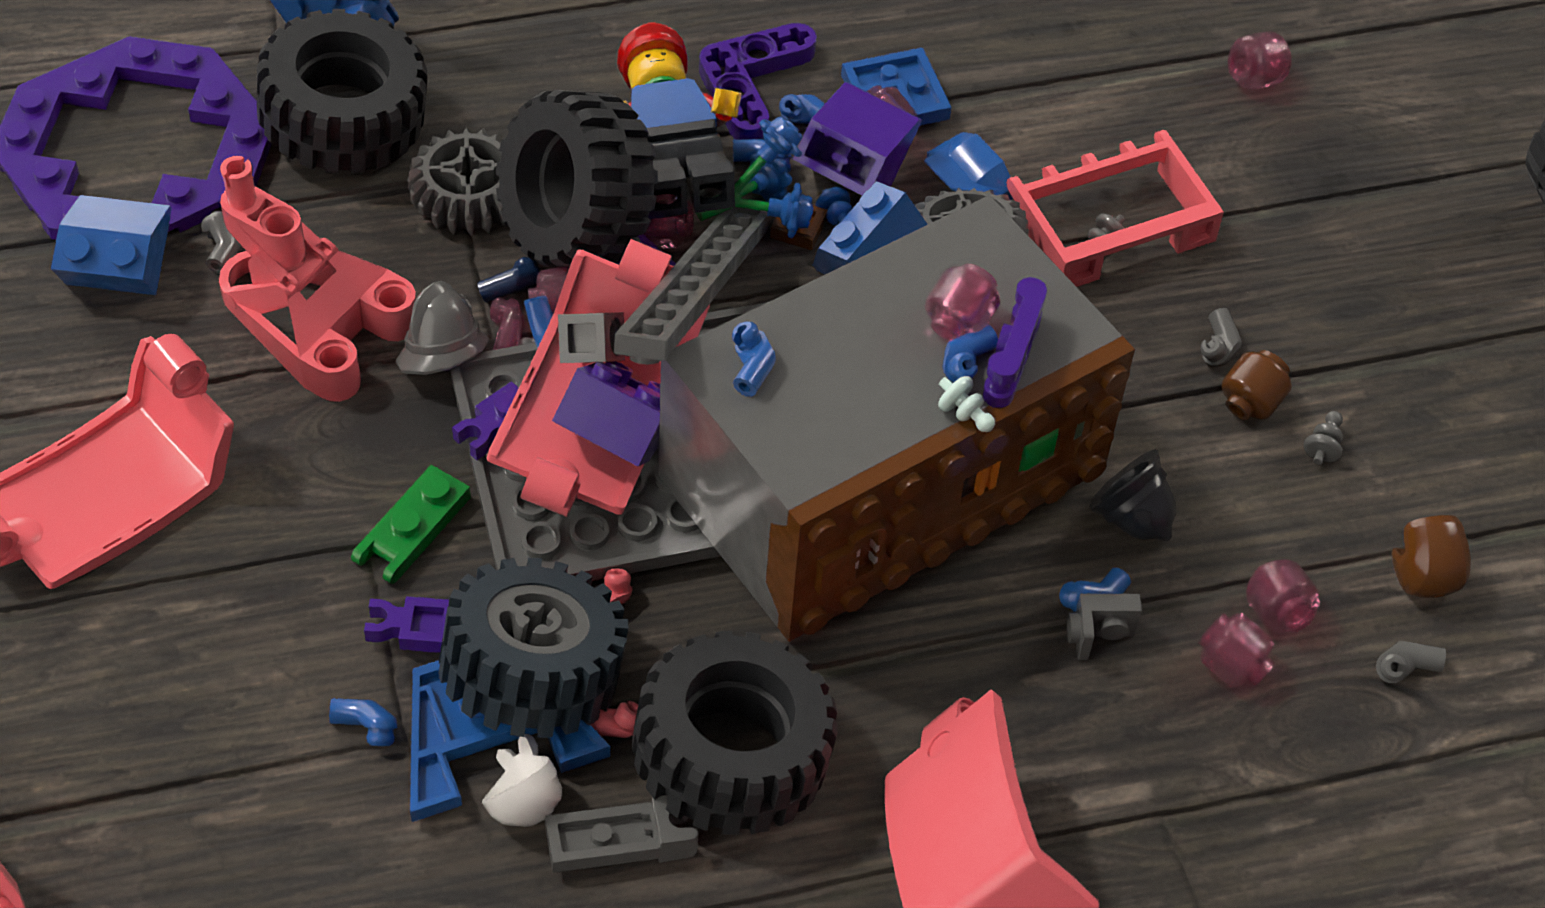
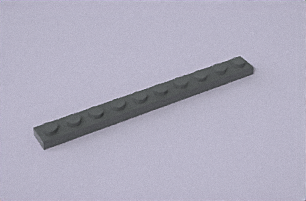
M737 207L719 214L615 333L614 354L630 356L631 361L639 364H656L660 361H665L771 227L773 217L767 216L766 211Z

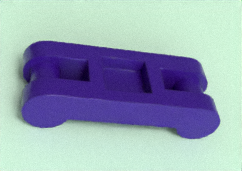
M1024 278L1017 284L1015 293L1016 304L1012 309L1011 325L1003 324L996 346V353L989 358L987 367L988 378L984 383L983 399L992 407L1003 408L1010 405L1013 401L1039 330L1047 287L1044 282L1037 278Z

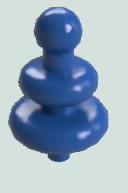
M841 187L823 190L815 205L828 209L826 213L827 221L831 225L836 226L853 209L850 204L849 192Z

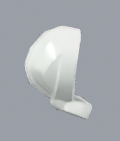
M525 734L524 737H520L518 740L519 754L516 755L511 749L498 750L496 758L505 769V773L482 801L491 817L508 826H534L545 820V816L553 813L555 806L562 797V786L556 775L557 770L549 757L538 756V746L534 737Z

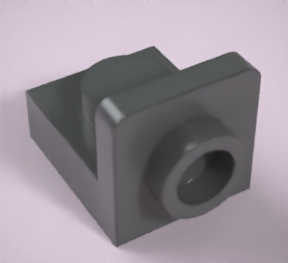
M1080 594L1075 613H1068L1067 640L1068 643H1076L1077 660L1088 661L1094 637H1101L1106 640L1134 637L1142 612L1140 594Z

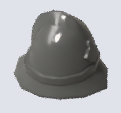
M444 281L433 282L425 287L413 304L409 330L404 338L405 346L396 359V364L402 373L427 375L450 370L471 360L482 352L488 344L489 338L485 332L479 329V322L474 319L472 306L463 294H459L449 283Z

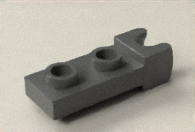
M667 795L660 796L656 800L652 798V803L647 802L545 816V829L553 873L652 859L666 862L691 858L697 853L698 832L692 827L678 828L674 826L685 823L688 817L683 816L680 820L666 810Z

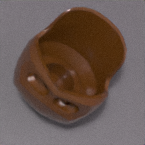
M1453 515L1429 516L1409 522L1404 528L1405 549L1393 548L1391 553L1394 570L1404 592L1421 598H1437L1451 595L1463 589L1470 576L1471 554L1462 522Z

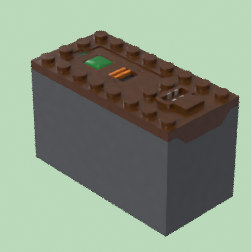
M988 195L675 347L665 361H661L658 476L784 637L790 642L803 634L811 635L818 632L826 625L828 620L845 611L854 612L866 604L869 598L883 590H894L900 587L911 575L927 566L929 568L937 567L951 553L966 545L975 546L979 544L990 532L1004 524L1013 525L1019 522L1030 510L1045 502L1047 504L1056 502L1067 490L1083 481L1090 483L1100 477L1107 467V459L1111 443L1114 439L1119 412L1122 408V400L1130 376L1129 372L1135 348L1001 206ZM1024 278H1037L1044 282L1047 287L1039 330L1011 404L1003 408H995L983 401L980 409L994 417L995 426L989 432H981L976 427V422L972 418L966 421L957 419L956 411L958 406L947 412L942 411L938 406L939 400L945 392L939 385V382L946 377L942 368L945 347L950 340L984 325L992 326L999 339L1003 324L1011 325L1012 309L1016 304L1015 293L1017 284ZM746 321L755 323L759 331L765 333L776 355L774 367L757 393L751 397L742 395L733 385V380L743 367V363L735 350L736 344L732 340V332L738 324ZM996 349L976 358L978 371L972 378L974 384L968 394L969 396L979 393L983 397L984 383L988 378L987 367L989 358L996 353Z

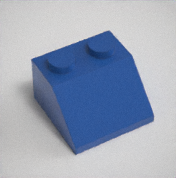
M876 181L862 195L860 201L841 223L834 227L828 238L818 248L813 267L820 273L828 274L928 224L905 192Z
M80 195L59 224L51 270L66 285L156 295L172 211L171 206Z

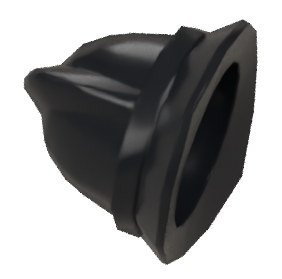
M1154 449L1145 452L1125 466L1094 495L1089 507L1093 512L1103 515L1108 523L1113 522L1132 537L1142 540L1158 539L1167 542L1172 538V524L1177 512L1173 493L1166 480L1167 473L1161 467L1159 451Z

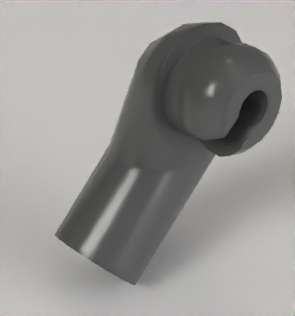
M1398 641L1379 656L1376 663V671L1378 676L1388 683L1402 681L1415 669L1441 673L1445 665L1446 649Z

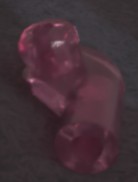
M496 298L491 304L489 315L493 322L501 324L492 350L518 346L524 329V316L521 305L512 298L508 301L503 298Z

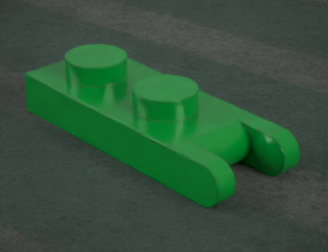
M430 465L352 552L351 561L362 566L373 554H376L390 562L383 572V580L390 584L396 583L471 498L470 486Z

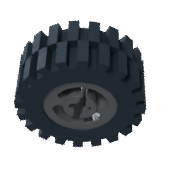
M528 557L526 566H517L515 558L501 560L500 569L497 571L488 563L478 567L476 578L467 574L460 580L459 590L453 589L449 597L438 663L440 664L441 683H447V696L452 702L463 698L461 711L464 714L473 718L480 712L485 715L483 726L496 731L500 723L511 725L510 735L524 737L526 728L537 729L538 738L553 737L554 727L558 726L567 735L578 731L580 720H583L589 726L597 721L600 710L606 712L612 704L627 642L628 619H623L624 608L619 600L610 602L612 591L604 583L593 588L591 586L592 575L583 570L576 576L567 573L569 565L555 561L553 569L541 567L542 558Z

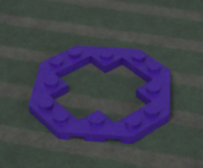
M130 36L18 85L0 125V171L5 172L11 180L14 190L29 210L34 211L41 221L43 229L52 240L57 239L59 224L79 197L70 195L79 175L76 161L41 156L63 104L106 110L119 79L194 89L196 91L188 109L190 121L226 127L207 180L169 174L162 175L152 203L171 206L172 211L168 232L177 228L181 233L201 223L206 216L212 214L211 211L221 207L220 200L225 191L220 166L225 159L232 156L244 157V162L248 159L252 165L254 186H257L272 145L264 135V129L259 125L257 101L213 48Z

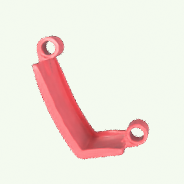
M633 239L630 240L620 265L584 250H578L574 255L551 321L487 454V460L490 463L527 477L520 496L521 499L565 517L568 516L576 498L614 514H623L645 463L637 467L552 421L577 368L596 363H560L558 315L624 312L625 323L674 267L670 265L671 255ZM710 304L677 346L699 336ZM626 355L625 360L618 361L633 370L632 378L647 386L649 381L657 383L661 381V361L656 364H639L631 361L630 356Z
M171 333L165 334L156 340L152 336L141 339L131 366L128 391L125 397L77 430L0 473V567L23 559L47 588L55 589L135 547L191 510L218 489L224 479L234 423L206 393L209 374L206 371L205 363L178 335Z
M990 690L976 702L965 697L958 699L924 727L920 748L891 770L885 777V812L888 839L903 908H1099L1098 900L1069 872L1045 854L1038 845L1022 797L1001 697L993 690Z

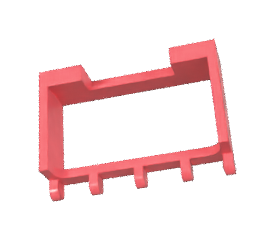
M1166 130L1155 132V144L1137 149L1131 141H1126L1120 144V155L1098 161L1093 153L1082 155V167L1059 173L1053 165L1043 167V179L1028 184H1023L1018 176L1007 179L1009 193L1014 201L1020 203V209L1026 211L1029 237L1076 287L1099 280L1104 256L1168 235H1170L1169 242L1177 254L1216 241L1224 211ZM1153 162H1159L1157 171L1184 210L1065 248L1034 200Z

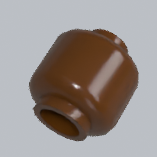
M1261 350L1259 353L1255 351L1244 353L1221 383L1223 394L1227 398L1225 402L1226 407L1231 413L1243 420H1248L1249 417L1259 420L1268 419L1291 391L1290 368L1279 356L1267 350Z

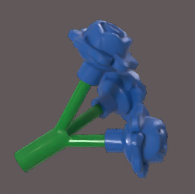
M780 116L772 122L768 120H761L759 122L765 143L757 151L758 154L754 153L751 155L749 168L734 184L735 207L766 211L767 216L779 217L783 226H786L788 230V238H793L797 229L808 228L812 220L813 205H811L812 197L802 194L800 183H795L793 191L787 193V187L792 183V177L788 173L787 163L776 157L779 154L783 156L792 154L793 156L801 157L803 153L797 146L802 140L803 135L798 133L799 129L790 120ZM752 192L762 195L767 202L743 199L742 197ZM732 208L699 212L696 215L700 221H704Z

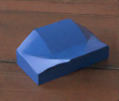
M962 132L927 152V157L923 160L954 192H956L957 188H960L962 191H971L975 187L977 191L986 192L993 190L994 195L1005 194L1008 195L1009 201L1013 199L1007 188V179L1011 177L1004 161L978 134Z

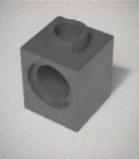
M624 312L559 314L560 363L625 360V355L614 354L615 333L624 324Z

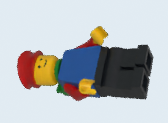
M654 22L634 28L623 38L619 47L617 58L619 72L622 74L627 86L632 89V99L628 104L639 115L637 119L646 125L649 132L647 136L648 143L654 145L656 158L653 159L654 170H658V183H654L653 195L670 194L677 197L674 202L669 204L656 203L655 209L649 212L648 218L657 219L688 214L687 186L695 213L735 207L734 170L730 160L727 161L722 142L717 133V127L723 126L733 117L737 118L742 93L715 88L714 97L707 93H702L695 80L686 78L688 57L684 41L677 31L665 24ZM705 188H716L722 191V193L716 197L706 198L700 196L699 191Z

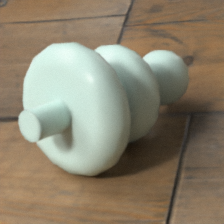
M964 376L952 383L944 377L939 382V385L945 390L939 400V408L947 412L958 406L956 411L958 420L966 421L972 418L976 422L978 430L981 432L991 431L995 426V419L991 414L984 413L980 409L984 401L983 397L979 393L968 395L972 390L973 380L969 376Z

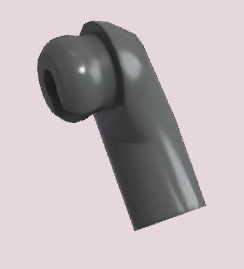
M215 211L203 219L201 228L202 232L209 231L210 233L207 237L216 243L205 262L206 266L212 272L220 274V270L227 260L235 256L242 246L227 230L222 212Z
M1219 308L1210 313L1208 319L1215 336L1212 335V339L1208 343L1206 340H1203L1200 350L1203 360L1212 366L1227 364L1242 345L1241 337L1227 308Z

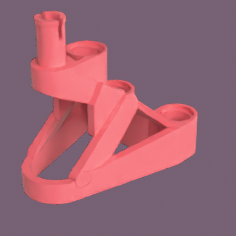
M232 156L225 159L220 166L225 191L220 200L223 219L227 230L246 250L227 260L220 270L219 285L225 306L305 389L328 401L340 402L350 399L358 392L361 384L357 350L351 340L363 328L388 341L404 340L406 332L409 330L412 308L416 299V291L413 284L389 269L338 250L326 238H319L301 221L299 212L296 209L254 186L252 165L248 159L245 162L242 156ZM250 272L252 284L233 286L238 278ZM309 283L319 285L320 287L307 300L300 293ZM289 307L296 344L262 314Z

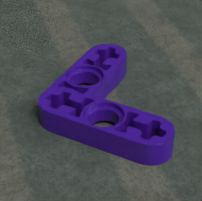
M791 23L713 43L701 50L699 55V74L710 96L714 97L715 88L726 90L739 89L744 93L741 96L737 118L733 117L725 124L735 140L764 139L759 122L761 120L769 121V113L751 78L810 62L815 55L817 37L815 31L808 25ZM752 50H763L768 53V56L757 59L750 57L747 53ZM719 66L725 67V74L721 75ZM747 111L746 117L748 121H742L743 113Z

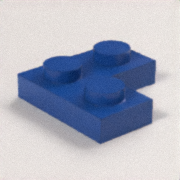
M923 48L842 64L841 76L844 82H849L882 100L895 97L900 109L922 119L920 125L950 119L951 105Z

